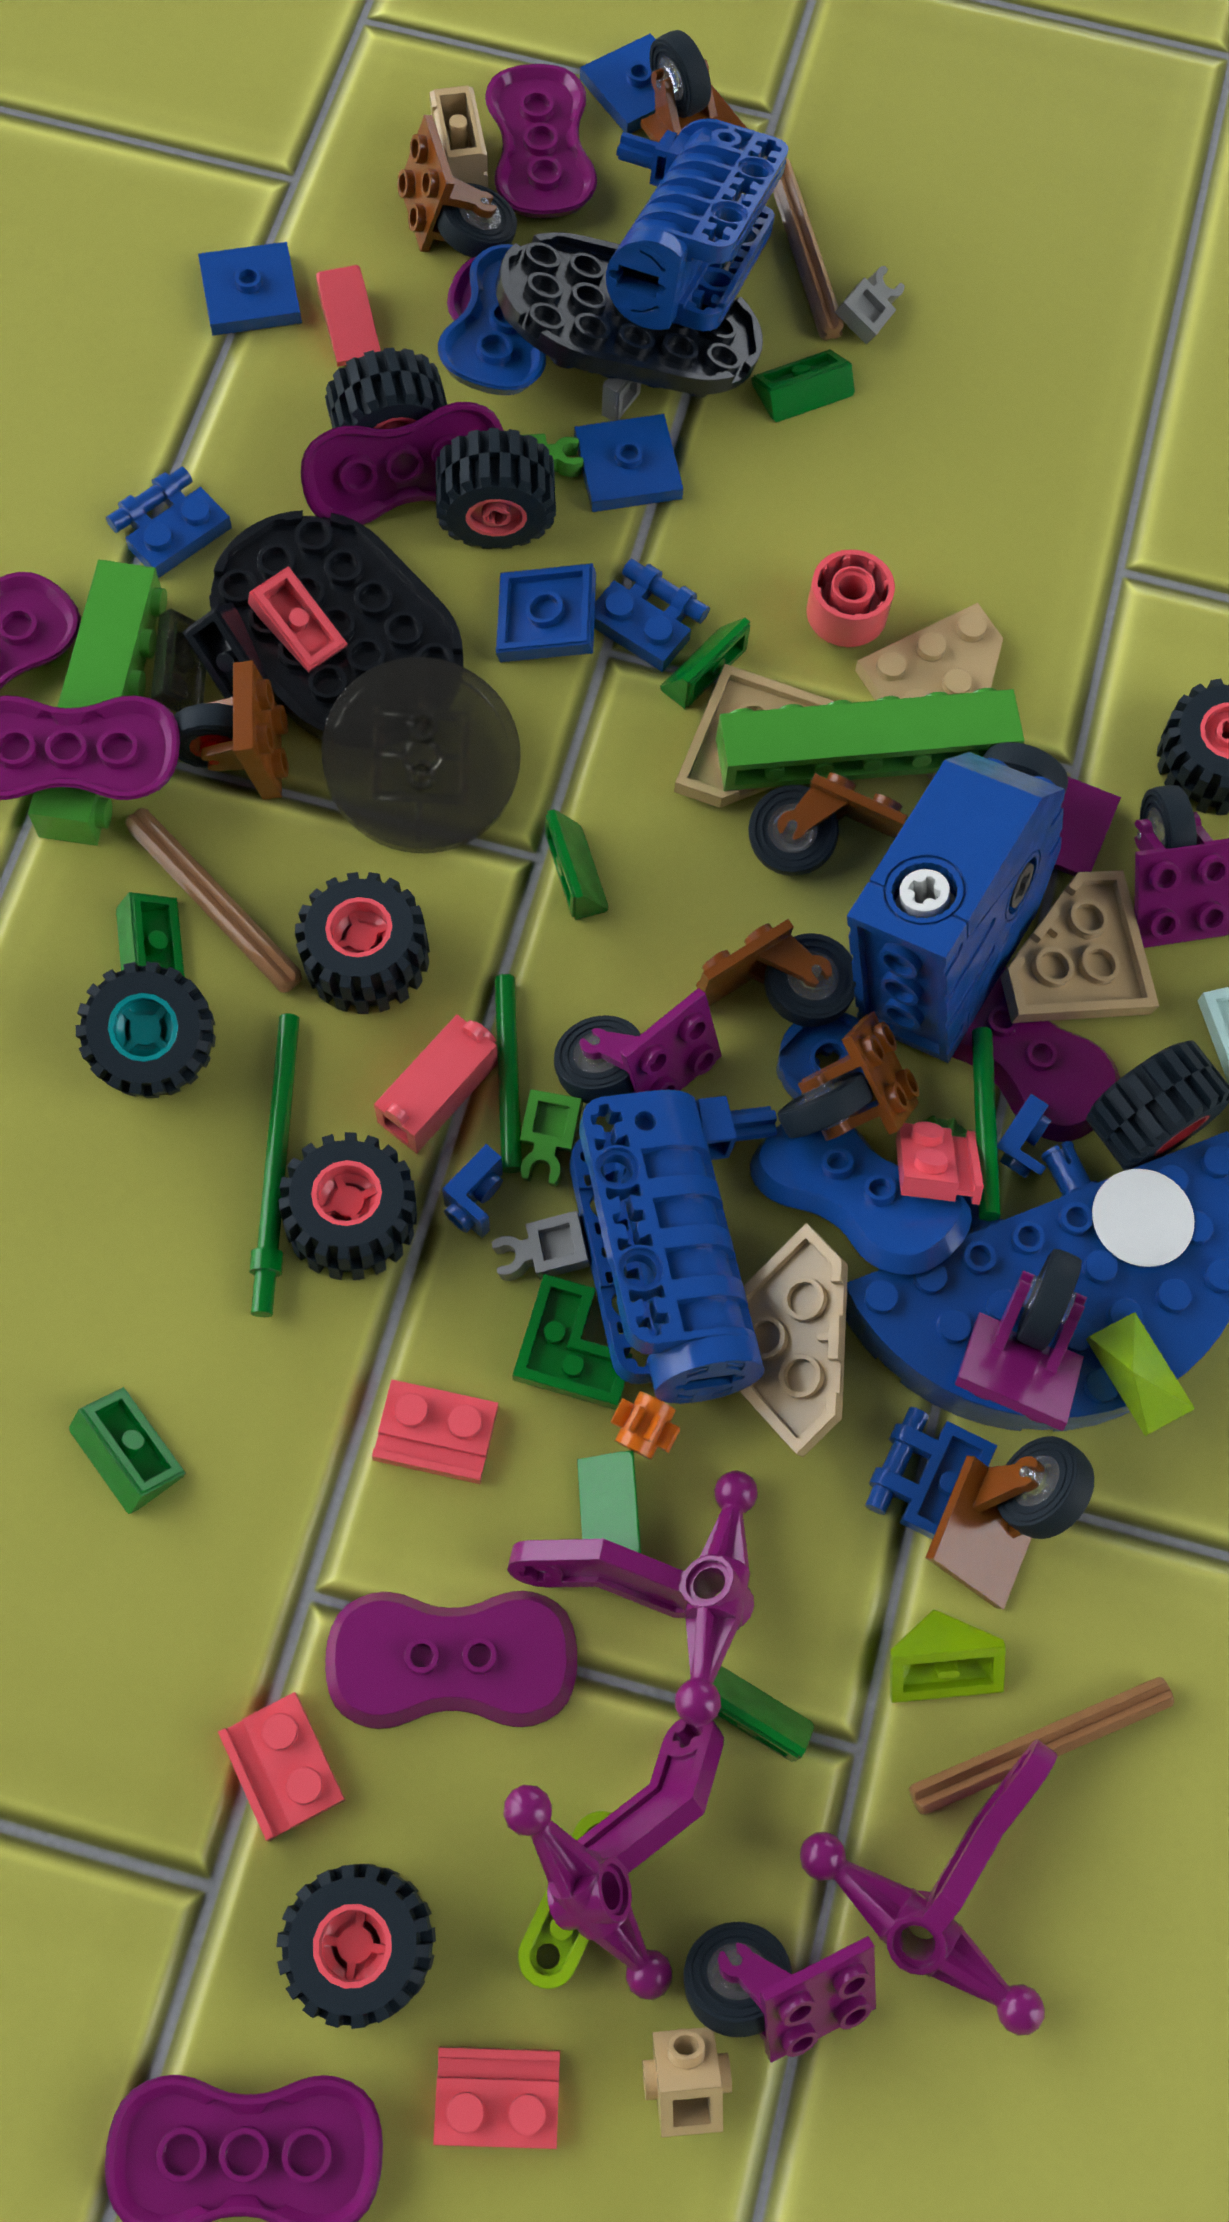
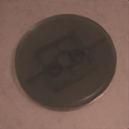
M410 657L389 661L366 671L356 678L341 693L333 705L325 724L321 746L322 767L328 791L347 821L371 840L395 850L411 853H435L454 849L469 843L487 831L498 820L511 800L520 770L519 736L512 715L502 698L487 682L468 669L452 662L427 657Z

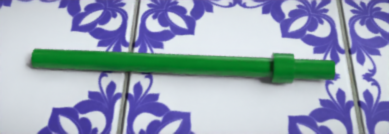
M290 1013L281 1014L278 1022L257 1248L251 1250L249 1270L250 1274L254 1275L251 1315L264 1318L273 1316L276 1277L282 1275L284 1253L279 1250L282 1217L278 1199L282 1198L279 1186L282 1177L286 1175L300 1021L299 1016Z

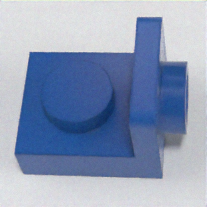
M1030 1094L997 1144L998 1148L1005 1152L999 1162L1024 1178H1027L1031 1170L1042 1175L1046 1166L1021 1151L1020 1148L1025 1141L1035 1146L1052 1121L1043 1115L1049 1105L1033 1094Z
M485 1144L442 1188L444 1205L447 1207L444 1213L447 1218L461 1231L467 1233L472 1229L481 1238L490 1231L489 1216L475 1203L477 1200L482 1204L487 1202L497 1192L503 1182L501 1178L503 1175L502 1157L489 1145Z

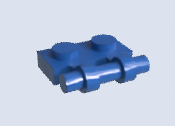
M183 466L169 475L165 472L152 480L153 486L135 498L129 495L118 503L119 509L106 517L107 523L115 533L120 532L129 525L135 529L134 532L125 537L128 549L144 566L156 568L158 578L232 528L230 516L202 487H199L187 496L181 492L182 489L193 482L189 472ZM165 502L169 508L155 518L151 519L146 514Z
M631 558L624 566L622 575L635 582V584L629 590L613 580L595 601L594 629L663 672L690 640L691 629L681 623L682 620L688 616L701 624L706 619L710 607L697 600V593L686 586L678 588L662 578V571L651 564L643 566ZM653 594L668 603L669 607L662 611L646 600Z
M909 1407L902 1424H895L889 1437L892 1446L882 1468L876 1467L872 1474L869 1485L873 1488L865 1506L875 1513L885 1515L893 1497L903 1500L908 1505L900 1524L933 1540L966 1456H974L989 1466L997 1445L948 1421L943 1425L938 1438L935 1439L923 1433L929 1415L918 1408ZM912 1454H918L928 1459L918 1483L902 1477Z

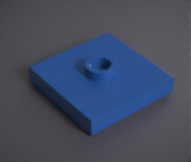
M651 33L580 67L581 82L624 132L630 134L641 129L642 119L655 113V90L651 82L652 73L649 54L651 45L656 39Z
M287 242L198 254L212 336L302 323Z
M665 414L574 427V437L579 440L578 455L583 457L584 460L582 472L592 512L683 498V485Z
M593 563L500 573L496 655L500 662L593 653L596 571Z

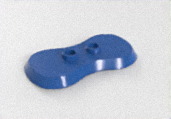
M511 244L489 247L475 257L470 267L471 298L465 311L442 332L438 341L440 360L454 379L470 388L495 395H515L524 391L542 375L546 366V354L528 343L504 319L497 300L496 280L502 260L506 252L513 246Z
M780 1124L776 1127L777 1135L765 1138L753 1154L750 1163V1174L755 1185L767 1198L781 1205L807 1211L825 1218L845 1234L859 1255L872 1266L883 1271L900 1275H914L931 1270L953 1254L970 1230L972 1222L971 1209L963 1196L957 1195L955 1202L901 1195L898 1165L879 1156L856 1128L826 1141L821 1132L822 1130L799 1138H789Z

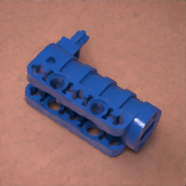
M653 1090L599 1097L589 1102L582 1113L579 1124L580 1139L573 1147L569 1161V1170L581 1217L612 1366L616 1374L628 1383H652L656 1398L663 1402L678 1404L695 1403L724 1397L751 1386L765 1372L711 1160L729 1158L737 1141L775 1137L777 1135L775 1125L777 1116L775 1110H771V1106L730 1111L727 1096L695 1100V1097L683 1091ZM597 1117H605L607 1123L613 1125L612 1131L604 1132L602 1125L596 1124ZM593 1200L595 1202L598 1216H596L592 1212L590 1207V1203ZM616 1296L619 1314L614 1311L612 1306V1299ZM631 1347L641 1354H649L644 1367H639L634 1358L626 1359Z

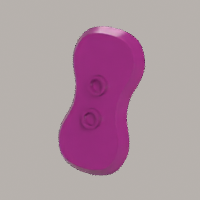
M526 64L500 71L489 82L485 94L487 108L500 129L503 142L501 157L494 176V183L498 194L509 203L514 212L525 217L541 219L558 218L579 211L591 199L597 186L596 170L585 153L579 137V124L586 106V91L581 80L568 69L549 64Z
M473 402L447 404L412 424L397 428L377 429L363 426H341L330 429L315 438L303 454L301 461V483L306 502L314 515L319 518H330L331 513L353 519L362 525L372 522L388 511L407 503L418 501L436 502V459L440 457V450L445 445H452V439L459 435L467 436L470 431H488L489 428L504 430L493 411L486 406Z
M16 572L0 577V690L17 676L46 665L62 656L76 639L80 627L81 616L70 596L51 580L32 572Z
M134 695L122 696L86 707L59 708L25 697L0 696V800L16 799L57 787L79 788L111 799L133 800L147 797L159 791L169 782L175 771L180 748L177 721L173 713L165 705L153 699Z
M999 977L952 1057L973 1066L972 1030L978 1027L990 1028L993 1034L995 1084L1003 1093L1014 1115L1018 1114L1030 1094H1033L1049 1105L1043 1115L1052 1120L1041 1137L1056 1142L1073 1141L1082 1138L1093 1131L1086 1121L1087 1114L1092 1105L1108 1088L1120 1079L1116 1065L1105 1050L1096 1043L1062 1029L1051 1021L1011 1023L1001 978Z
M512 1591L471 1606L458 1608L433 1606L393 1592L371 1593L350 1602L336 1616L331 1626L326 1646V1682L333 1704L340 1713L354 1723L369 1728L396 1727L422 1716L442 1711L469 1712L493 1722L512 1727L534 1726L557 1715L570 1699L577 1675L576 1636L567 1612L554 1600L535 1592Z
M183 2075L160 2076L132 2089L121 2101L114 2114L106 2145L105 2180L107 2193L113 2210L123 2222H212L228 2217H253L268 2222H358L369 2210L380 2182L383 2157L380 2119L374 2102L363 2089L348 2080L335 2076L308 2077L282 2088L260 2094L229 2093L198 2079Z

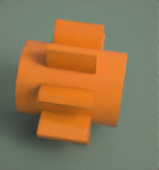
M642 1391L639 1392L634 1403L622 1398L610 1421L611 1424L621 1428L615 1442L652 1460L657 1448L669 1453L681 1430L677 1425L670 1423L676 1409Z

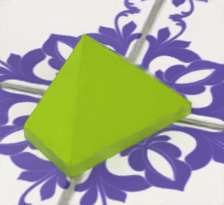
M1135 1312L1088 1336L1086 1339L1145 1436L1195 1409Z
M933 1609L890 1650L891 1702L1004 1692L1006 1646L1003 1639Z

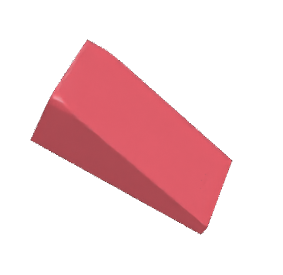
M352 265L318 272L316 274L318 295L337 366L347 365V361L354 357H363L365 352L372 350L380 352V345L360 266Z
M289 566L249 592V606L308 673L348 646V643Z

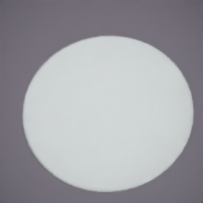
M1129 1169L1113 1175L1098 1190L1092 1207L1094 1228L1102 1244L1117 1258L1132 1265L1154 1267L1169 1263L1185 1251L1193 1236L1194 1213L1187 1195L1173 1180L1156 1171Z

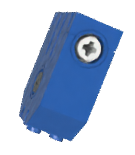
M971 752L943 761L869 879L870 882L866 884L847 915V924L850 927V954L853 955L851 962L853 981L856 982L854 988L855 1004L858 1007L857 1018L859 1020L864 1015L874 1011L879 1022H885L890 1027L895 1040L949 1063L1038 912L1061 849L1062 838L1059 836L1063 827L1064 808H1061V804L1064 801V788L1055 785L1045 777H1033L1008 767L998 759L984 758Z

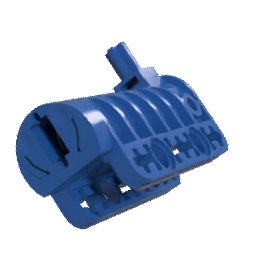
M717 119L693 121L687 124L679 135L676 132L667 130L659 142L627 132L622 133L616 156H618L619 160L651 169L649 184L657 186L607 266V290L613 304L624 317L638 326L653 330L669 329L672 323L700 331H711L721 325L771 236L775 214L772 209L766 206V203L784 174L789 149L784 141ZM728 262H732L728 271L722 269L727 266ZM703 304L709 306L705 310H701Z

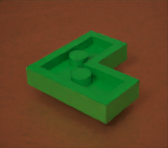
M547 1274L543 1275L512 1375L514 1381L610 1409H617L626 1381L616 1374L607 1346L582 1339L596 1288ZM629 1353L626 1359L632 1358L633 1354Z

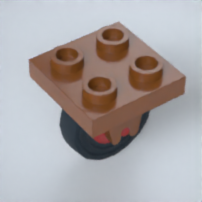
M253 660L233 663V697L185 707L174 714L180 735L178 758L192 766L207 768L210 771L245 770L263 800L282 798V778H287L289 774L287 755L284 748H282V735L288 733L286 710L283 705H277L270 680L262 678Z

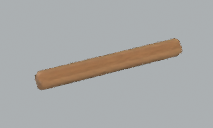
M786 158L784 174L775 187L773 194L819 336L825 341L831 338L837 339L843 333L844 323L835 313L838 304L791 162Z
M139 808L134 814L127 817L125 823L132 836L280 992H290L301 982L302 975L300 969L148 809Z
M1162 1677L1147 1681L918 1781L909 1787L911 1799L920 1814L931 1813L1001 1782L1026 1749L1037 1739L1060 1756L1172 1707L1174 1704L1173 1694Z

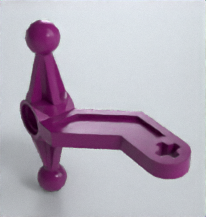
M738 1470L727 1472L718 1479L714 1493L716 1502L722 1510L700 1557L693 1561L685 1571L604 1538L519 1541L513 1545L507 1568L513 1578L528 1585L546 1588L598 1587L673 1618H685L690 1680H687L679 1687L675 1696V1708L679 1717L684 1722L697 1727L709 1724L718 1716L721 1708V1697L713 1682L737 1630L748 1621L754 1609V1596L748 1587L750 1570L743 1514L755 1505L758 1492L754 1479L745 1472Z
M682 1719L675 1722L663 1739L649 1785L578 1840H575L551 1820L552 1804L547 1793L538 1786L522 1785L512 1790L504 1801L503 1816L508 1827L518 1835L531 1836L548 1880V1905L555 1923L563 1930L577 1929L583 1937L593 1940L627 1966L626 1981L631 1992L641 1999L654 2000L665 1995L672 1984L673 1970L668 1958L658 1950L646 1949L631 1907L632 1891L628 1874L705 1813L724 1746V1736L714 1720L707 1725L699 1727L688 1724Z
M1038 1739L1026 1749L976 1814L931 1892L917 1891L914 1888L906 1887L848 1861L844 1845L837 1836L831 1833L816 1832L805 1839L800 1848V1860L804 1871L818 1881L831 1879L836 1881L877 1933L879 1939L887 1944L889 1955L899 1968L910 1974L934 1977L994 2004L997 2007L1000 2023L1007 2031L1017 2036L1030 2035L1040 2028L1045 2018L1042 1998L1035 1989L1024 1984L1009 1986L966 1933L963 1926L954 1920V1917L965 1903L1003 1834L1037 1792L1056 1762L1057 1753ZM914 1925L921 1926L927 1929L933 1935V1938H919L909 1930V1927Z

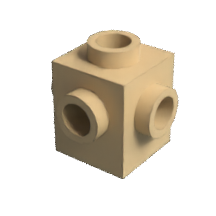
M708 2027L653 2032V2059L642 2060L645 2100H657L661 2137L723 2132V2093H732V2078L728 2053H717L714 2031Z

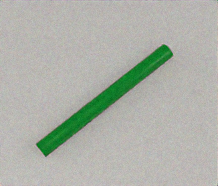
M500 974L495 977L500 1147L503 1172L512 1174L521 1172L522 1164L515 977L511 974Z
M978 1027L972 1030L975 1133L984 1185L978 1209L981 1220L995 1221L1001 1217L993 1034L990 1028Z

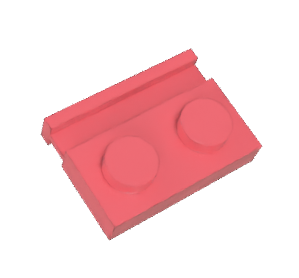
M927 1121L915 1124L904 1123L896 1135L901 1195L955 1202L957 1195L971 1197V1204L980 1205L984 1185L975 1131H967L966 1137L952 1136V1129L942 1128L936 1123Z
M391 1379L372 1459L381 1463L481 1484L485 1460L487 1459L499 1408L498 1402Z
M296 1692L243 1718L242 1721L218 1731L266 1841H271L278 1835L346 1801Z
M439 2046L433 2145L557 2149L560 2050Z

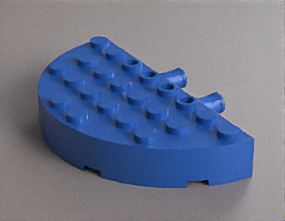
M1228 1131L1133 1168L1148 1169L1167 1176L1179 1185L1191 1203L1195 1220L1193 1236L1185 1251L1173 1261L1154 1267L1136 1266L1117 1258L1102 1244L1094 1228L1092 1207L1098 1190L1108 1179L1100 1182H1091L1074 1149L1073 1142L1066 1141L1061 1144L1062 1149L1056 1145L1041 1155L1062 1194L1060 1198L1005 1220L983 1221L979 1218L978 1205L971 1204V1197L963 1196L971 1209L972 1222L966 1238L953 1254L938 1266L921 1274L900 1275L880 1269L847 1282L846 1322L865 1349L875 1359L878 1357L888 1369L901 1379L900 1383L931 1404L956 1416L987 1426L1013 1431H1021L1022 1429H1053V1432L1060 1431L1047 1424L1032 1421L1025 1415L991 1400L981 1399L970 1391L956 1386L955 1382L979 1312L1001 1321L1022 1272L1026 1271L1033 1274L1031 1287L1012 1331L1017 1333L1024 1308L1047 1257L1053 1249L1063 1250L1082 1260L1081 1271L1068 1307L1054 1337L1048 1345L1049 1347H1051L1074 1295L1078 1293L1087 1297L1084 1304L1085 1308L1067 1347L1068 1350L1082 1355L1084 1358L1064 1431L1095 1426L1121 1417L1130 1411L1086 1340L1088 1336L1135 1312L1178 1380L1205 1356L1229 1322Z

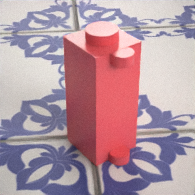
M456 1014L374 1103L377 1123L417 1154L498 1065L496 1039L492 1033L482 1024L472 1020L466 1022Z

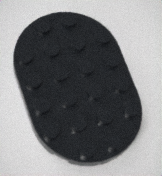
M549 232L534 235L532 243L521 247L515 243L506 252L496 280V296L503 312V317L528 343L548 355L553 363L559 367L566 369L577 368L601 374L607 378H619L645 384L652 388H664L688 393L693 397L703 398L708 394L730 391L743 384L752 374L760 357L763 346L761 327L754 312L742 297L734 300L721 325L711 331L695 330L676 323H672L669 329L653 330L638 326L624 317L613 304L606 285L608 263L620 244L573 233ZM703 304L701 310H705L709 306Z
M303 510L280 513L246 528L228 544L220 555L213 570L214 579L211 595H209L211 610L229 602L233 603L244 622L267 677L271 682L275 701L278 705H283L289 717L308 733L321 740L343 747L356 749L383 748L408 741L425 732L438 722L452 705L462 682L464 667L462 639L458 626L449 610L439 598L373 531L361 523L335 513H331L330 518L304 516ZM288 566L348 643L346 648L309 673L260 620L248 604L249 592Z

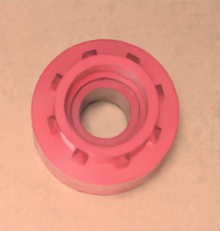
M841 550L825 557L814 571L806 607L809 624L815 633L828 643L847 648L865 645L877 638L886 625L895 592L894 578L890 569L878 557L861 550Z

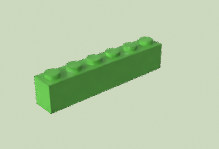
M98 559L57 707L79 708L116 697L144 696L146 688V674L144 671L146 659L154 657L157 645L155 630L157 617L163 618L167 608V591L160 586L156 568ZM57 787L33 793L28 815L40 838L98 846L102 828L107 829L111 823L113 805L110 798L83 789Z
M982 688L972 693L949 695L945 692H933L924 697L902 699L896 696H885L876 701L854 703L847 700H837L827 705L807 707L789 704L779 709L759 711L740 708L730 713L720 714L716 735L724 791L811 784L815 773L827 778L829 773H835L849 780L937 773L945 759L967 752L983 757L990 747L999 743L1015 742L1024 744L1014 689L996 690L993 688Z

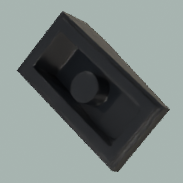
M232 602L215 607L182 632L224 699L233 697V663L253 660L262 678L268 679L244 622Z

